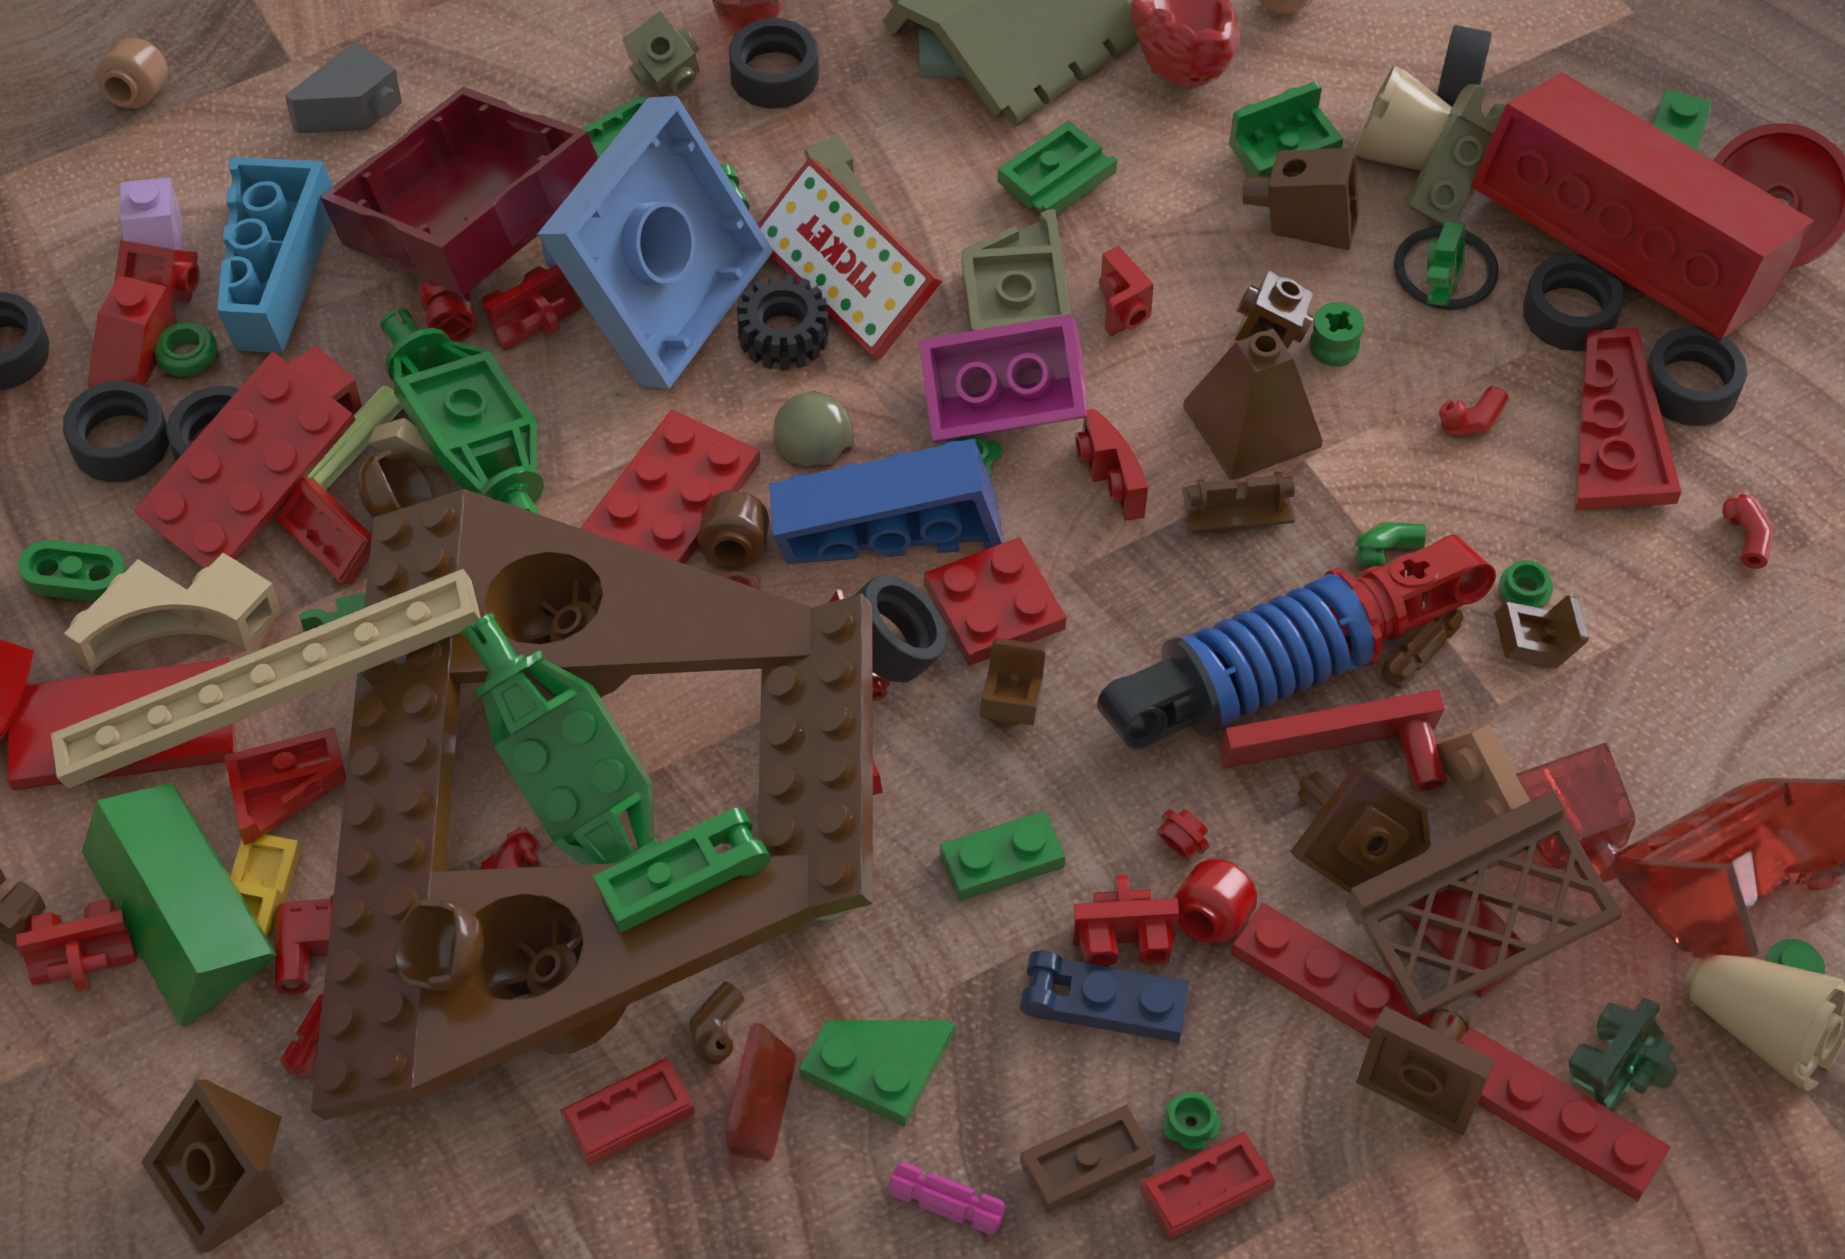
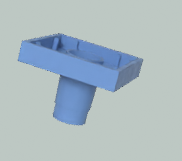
M678 96L648 97L537 234L542 241L543 255L549 268L556 264L559 266L641 388L670 389L773 252V249Z

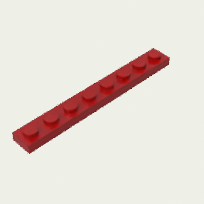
M1265 903L1260 905L1232 945V956L1371 1039L1374 1026L1384 1007L1428 1027L1433 1017L1432 1012L1416 1020L1394 980ZM1449 1015L1446 1028L1451 1026L1455 1018L1454 1016ZM1469 1027L1460 1043L1496 1060L1478 1105L1636 1201H1639L1671 1146L1491 1038Z

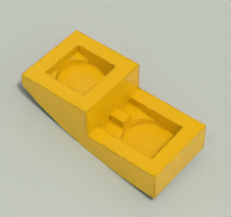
M265 834L255 842L244 845L241 838L230 877L268 939L275 926L276 907L285 903L303 846L297 840Z

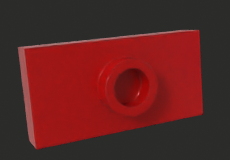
M301 477L275 519L341 584H353L370 558L372 534L314 478Z
M668 1057L560 1109L562 1119L587 1166L593 1165L695 1114L694 1104Z
M1243 1131L1142 1181L1140 1192L1169 1241L1274 1189L1276 1180L1247 1133Z

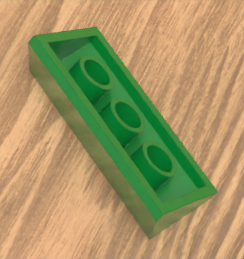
M168 783L96 801L82 854L107 898L114 902L117 911L122 910L135 947L180 1025L187 1027L277 957V954L175 785Z

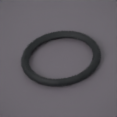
M1443 226L1427 227L1406 237L1399 245L1395 254L1394 270L1402 288L1414 299L1435 308L1461 309L1479 303L1495 288L1499 275V265L1495 254L1480 237L1465 230V241L1474 245L1486 259L1488 265L1486 283L1473 295L1462 299H1452L1447 306L1427 304L1428 294L1420 291L1412 284L1406 275L1404 261L1407 252L1414 244L1431 236H1440Z

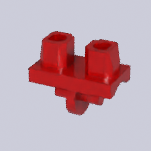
M557 264L548 269L538 266L525 273L522 283L507 292L496 289L482 298V303L497 344L504 351L540 331L548 337L560 331L559 321L581 309L571 284Z
M1127 874L1114 875V891L1093 892V903L1074 904L1073 926H1071L1072 945H1080L1085 963L1110 967L1117 963V943L1133 942L1138 944L1140 962L1146 965L1167 964L1170 961L1172 940H1175L1179 918L1177 898L1151 900L1150 889L1130 890Z
M105 899L89 903L83 910L84 919L63 923L61 916L52 912L32 916L29 920L28 931L16 934L17 948L25 961L32 986L71 977L73 985L79 993L90 990V972L136 961L135 947L122 910L117 911L114 902L111 899Z

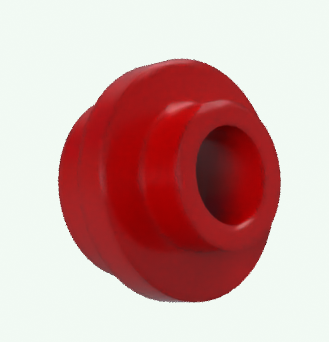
M1168 809L1161 816L1163 823L1156 832L1163 842L1179 856L1190 861L1196 853L1204 854L1208 850L1209 844L1204 838L1208 833V829L1190 811L1183 809L1178 814Z

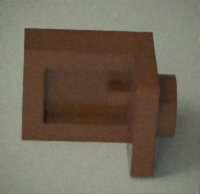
M1565 596L1551 610L1506 601L1494 612L1504 655L1508 659L1558 668L1589 640L1579 599L1574 596Z
M1001 638L993 640L989 671L981 698L979 717L994 719L1005 725H1034L1042 691L1047 650L1044 645Z

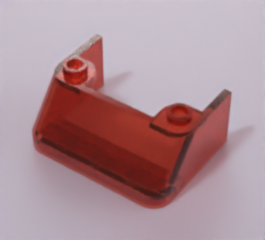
M1764 778L1739 785L1615 853L1612 856V863L1617 880L1679 950L1691 952L1695 958H1706L1715 955L1752 958L1759 954L1747 908L1790 883L1807 884L1809 890H1824L1834 887L1842 881L1841 876L1845 874V779Z

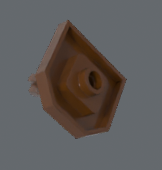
M1357 761L1339 787L1319 772H1313L1309 777H1303L1299 782L1301 787L1298 793L1299 798L1318 815L1290 852L1296 859L1349 893L1351 888L1425 853L1431 846L1427 808L1421 802L1359 761Z

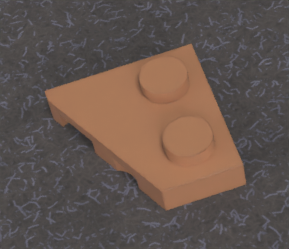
M1490 723L1448 736L1436 742L1444 770L1478 811L1485 823L1530 802Z

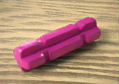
M905 1162L898 1163L889 1181V1193L891 1196L908 1203L916 1199L920 1201L918 1207L961 1224L967 1219L973 1222L971 1228L989 1235L996 1233L1005 1213V1203L1002 1200L984 1193L981 1198L974 1196L975 1190L933 1173H929L927 1177L921 1175V1168Z

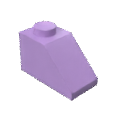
M171 177L120 182V221L123 240L183 250L182 215Z

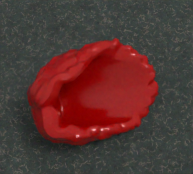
M1229 0L1131 1L1132 22L1140 41L1142 53L1153 73L1159 74L1161 78L1169 81L1171 84L1192 89L1206 85L1213 79L1217 80L1230 66L1238 49L1240 31L1237 25L1235 10L1232 8Z

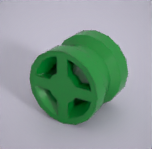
M1344 302L1324 304L1317 310L1313 320V332L1309 341L1310 351L1315 359L1328 366H1343L1356 359L1360 349V338L1364 330V318L1360 311Z

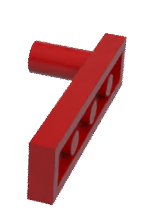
M1439 689L1229 727L1225 729L1218 748L1223 768L1225 769L1399 736L1416 791L1434 790L1445 785L1448 781L1433 734V730L1445 710Z

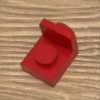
M120 240L114 284L119 275L166 286L170 300L190 302L200 278V270L197 265L198 253Z
M1119 245L1103 253L1099 286L1104 297L1107 299L1105 330L1111 336H1114L1125 329H1134L1140 326L1151 316L1154 284Z

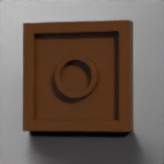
M1437 1006L1428 1027L1384 1007L1374 1026L1356 1083L1464 1136L1496 1060L1460 1043L1470 1027V1020L1462 1011L1458 1010L1451 1026L1446 1028L1447 1019L1453 1009L1452 1006Z

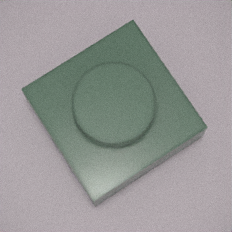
M919 30L920 78L966 77L934 31Z

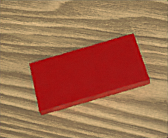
M229 658L27 684L19 708L8 728V782L12 790L62 784L56 774L51 733L229 663ZM235 722L92 780L226 762L224 755L236 752Z

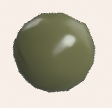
M811 391L794 396L779 409L774 419L775 446L790 463L804 467L816 466L817 464L833 465L839 454L846 447H853V424L847 410L831 395Z

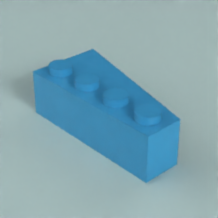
M230 157L229 171L232 176L231 187L227 188L226 200L229 208L228 225H224L223 235L226 255L225 260L221 261L217 311L235 350L284 353L332 224L320 196L332 188L333 185L323 161Z

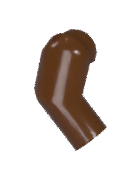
M726 981L693 1014L689 1023L694 1052L702 1061L712 1065L722 1063L731 1055L734 1043L733 1038H729L726 1021L745 1001L742 993L734 985Z

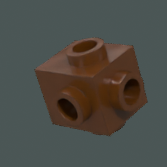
M1268 270L1259 287L1252 284L1249 285L1238 305L1237 312L1244 316L1235 340L1240 341L1258 332L1274 329L1287 350L1293 340L1301 343L1314 318L1313 315L1307 313L1313 293L1302 288L1296 281L1290 278H1283Z

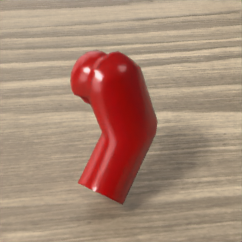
M1489 386L1474 407L1466 408V405L1460 400L1455 404L1452 400H1449L1439 410V417L1442 420L1440 423L1441 428L1455 437L1486 433L1492 428L1509 401V396L1502 388Z
M1740 494L1738 498H1728L1722 506L1723 518L1727 519L1726 523L1731 526L1742 524L1746 533L1741 562L1749 568H1764L1768 563L1774 533L1772 523L1757 498L1747 494Z

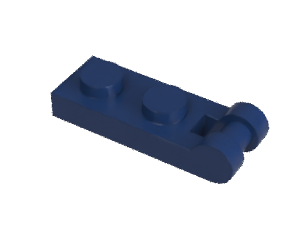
M1039 950L1030 953L1026 970L1027 974L1031 977L1030 985L1022 991L1020 1010L1023 1013L1041 1019L1180 1042L1189 981L1066 960L1050 951ZM1053 984L1070 986L1069 997L1056 995L1052 991Z

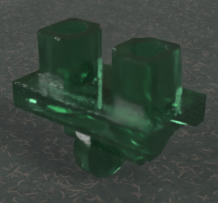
M1644 997L1635 1010L1609 1002L1600 1014L1596 1025L1598 1038L1611 1043L1608 1049L1604 1052L1585 1043L1579 1044L1569 1059L1568 1065L1571 1079L1593 1091L1595 1101L1612 1112L1616 1111L1631 1088L1635 1092L1643 1094L1649 1085L1658 1088H1668L1677 1077L1678 1071L1669 1058L1674 1047L1669 1041L1665 1040L1664 1032L1655 1020L1656 1015L1660 1011L1659 1003Z

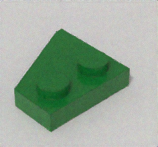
M826 1020L799 1068L800 1078L905 1127L955 1035V1024L948 1020Z

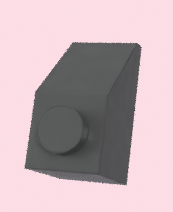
M357 42L351 44L285 95L292 128L298 133L368 130L380 119L390 115L402 103L396 69Z

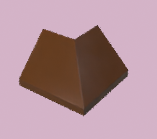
M206 1079L195 1081L141 1161L200 1253L210 1252L284 1203L267 1172L282 1117Z

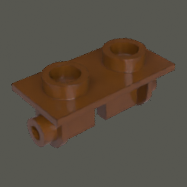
M1275 472L1274 476L1246 478L1245 482H1236V479L1205 482L1204 479H1199L1196 485L1182 488L1191 533L1295 522L1290 497H1294L1295 494L1294 480L1292 476L1283 477L1282 472Z

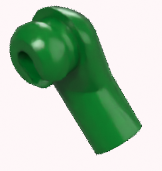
M1399 522L1379 523L1357 537L1354 545L1358 547L1357 563L1362 566L1381 567L1385 562V548L1423 549L1426 541V525Z

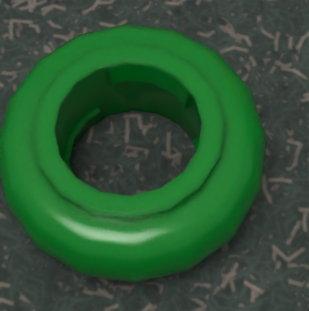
M179 322L168 326L162 332L154 349V358L158 366L169 375L191 377L204 372L212 365L217 356V341L213 333L202 324ZM192 344L197 346L196 349L187 354L174 353L177 348L183 345Z

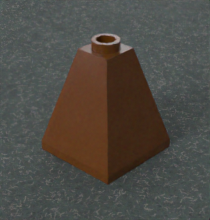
M1274 329L1258 332L1251 337L1236 342L1184 399V409L1230 480H1237L1322 447L1323 440L1294 359Z

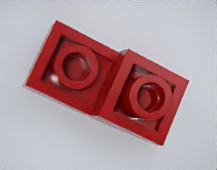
M1088 409L1087 418L1083 419V431L1075 433V446L1079 462L1088 463L1093 482L1107 480L1110 499L1112 502L1119 501L1124 521L1145 518L1148 485L1135 454L1119 431L1095 409Z

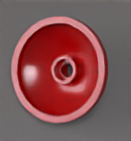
M1767 124L1738 135L1725 145L1713 161L1775 198L1784 199L1790 207L1814 220L1789 269L1800 267L1818 259L1827 253L1845 233V155L1825 135L1797 124Z

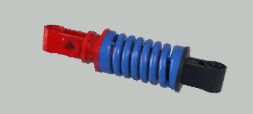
M1459 535L1443 537L1430 546L1402 555L1386 565L1365 569L1360 572L1358 578H1354L1350 573L1343 572L1339 568L1331 569L1324 573L1323 577L1305 584L1303 588L1298 587L1287 592L1285 596L1279 595L1272 598L1267 604L1261 603L1256 605L1249 612L1242 611L1235 614L1232 619L1226 618L1215 623L1213 628L1205 627L1182 638L1174 637L1165 641L1161 652L1162 662L1110 682L1098 697L1097 709L1124 743L1132 749L1146 748L1157 740L1189 726L1201 736L1209 737L1218 733L1220 728L1237 721L1240 714L1248 716L1256 713L1258 706L1260 708H1267L1274 705L1276 699H1288L1292 697L1294 691L1303 692L1310 689L1312 683L1321 684L1328 681L1331 674L1338 676L1346 673L1347 670L1350 671L1362 665L1370 666L1379 661L1380 652L1383 650L1382 640H1395L1404 636L1407 630L1427 624L1438 616L1463 605L1481 600L1493 587L1496 571L1491 564Z

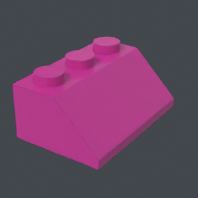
M1071 314L918 340L933 443L1087 418L1086 376L1079 328Z

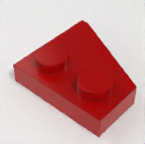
M334 727L224 755L238 827L244 845L255 842L346 781V772Z

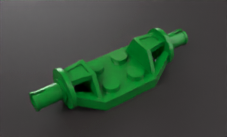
M398 308V314L403 320L402 323L394 310L389 311L380 322L381 330L387 335L394 346L387 355L385 362L386 373L393 381L396 398L417 427L418 432L440 466L463 489L541 515L535 506L544 489L543 478L537 471V421L491 352L486 349L453 342L445 332L439 329L427 328L419 330L412 319V315L405 308Z
M493 612L475 621V624H471L461 630L462 635L467 638L488 672V675L484 677L486 682L472 692L477 699L482 697L493 746L553 843L579 865L620 863L659 844L658 838L654 837L652 780L593 685L545 660L541 650L526 658L524 654L517 656L496 622ZM528 669L556 697L547 702L523 672ZM624 810L627 811L638 846L634 850L618 818V814Z

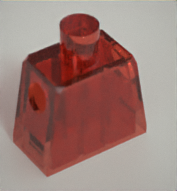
M1606 742L1516 774L1530 801L1555 790L1566 808L1563 814L1564 819L1603 883L1616 879L1627 870L1628 865L1618 849L1625 846L1636 822L1635 813ZM1556 836L1536 846L1553 868L1565 869L1568 855Z

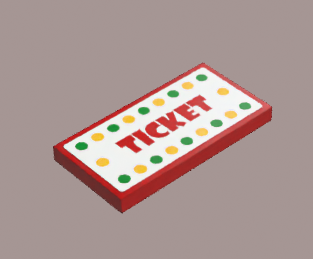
M811 157L806 160L757 224L773 249L771 256L790 275H794V279L798 283L804 278L810 281V290L817 286L822 291V299L826 298L828 313L872 357L880 360L943 282L819 161Z

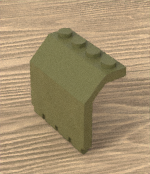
M890 0L893 8L882 20L892 36L900 32L909 20L934 31L993 115L997 116L1002 112L1013 125L1018 124L1042 107V102L1047 104L1076 85V79L1083 80L1110 62L1111 56L1115 58L1139 42L1132 22L1131 5L1127 0Z

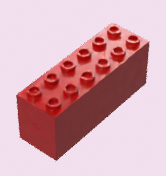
M1563 72L1506 104L1470 186L1720 340L1772 302L1814 222L1813 219Z

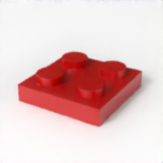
M1020 537L924 572V586L968 666L990 658L991 646L995 638L1030 643L1066 628V616Z

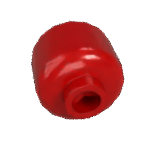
M1207 859L1198 863L1174 895V898L1178 900V922L1180 927L1189 937L1199 942L1222 944L1232 940L1257 906L1258 894L1253 881L1242 868L1223 859Z

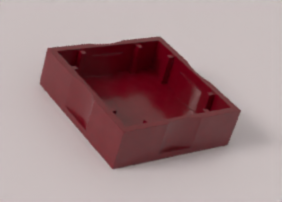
M462 87L416 122L395 143L369 158L320 196V199L343 245L464 296L538 236V232L599 158L588 131L544 115L519 111L505 101Z

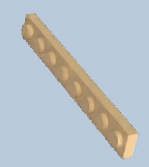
M461 569L51 733L57 778L69 789L460 633L461 630L471 624H475V621L481 618L472 581L465 570Z

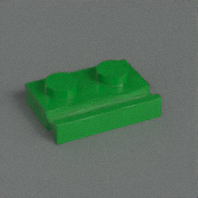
M1068 120L998 168L997 182L1029 209L1034 207L1040 213L1055 209L1056 214H1058L1114 175L1117 170V159L1114 156L1108 158L1102 153V147Z

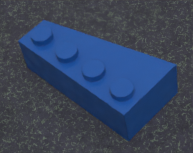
M975 439L961 442L951 441L934 448L911 453H897L888 458L861 464H846L838 469L811 475H796L788 480L769 484L773 536L787 564L856 559L860 553L859 550L868 549L885 554V557L905 556L906 548L909 546L937 545L938 553L959 552V543L984 541L985 550L1003 543L997 495Z

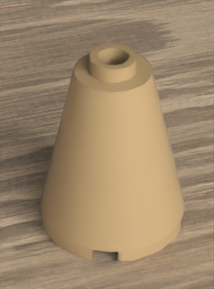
M1394 66L1389 71L1374 99L1373 107L1367 120L1365 119L1353 149L1356 150V155L1363 159L1422 171L1450 118L1448 114L1452 107L1406 70Z
M1713 950L1707 957L1699 955L1688 971L1685 985L1691 988V1002L1794 1086L1806 1092L1814 1089L1819 1084V1082L1809 1078L1815 1069L1820 1066L1829 1071L1845 1044V979L1721 950Z

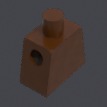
M1353 148L1282 150L1276 154L1270 177L1250 175L1245 177L1243 204L1269 207L1271 230L1278 236L1350 250L1359 216L1356 150Z

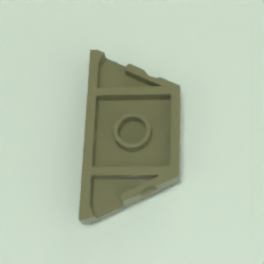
M1055 209L1040 213V221L1019 231L1014 225L999 232L992 240L980 241L961 250V267L970 331L1071 314Z

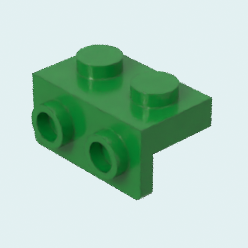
M1316 81L1300 87L1290 88L1282 94L1258 103L1247 104L1233 113L1229 146L1251 176L1270 177L1276 154L1282 150L1342 148V136L1319 107L1322 88Z

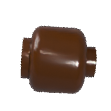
M737 490L723 491L712 496L705 504L701 516L698 533V543L701 552L709 561L724 568H745L756 563L763 555L767 542L770 522L767 508L758 498Z

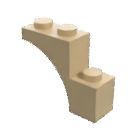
M222 553L209 567L200 570L188 589H185L137 559L124 573L117 575L110 582L107 590L87 610L80 612L73 619L70 627L63 634L75 662L93 673L101 664L124 649L149 639L167 635L198 634L212 636L234 643L246 650L281 614L273 583L225 553Z

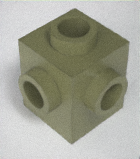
M661 11L622 39L627 55L633 62L629 66L631 73L645 90L653 87L660 97H666L672 92H682L693 83L696 74L700 72L695 55L700 51L697 43L684 27L677 31Z

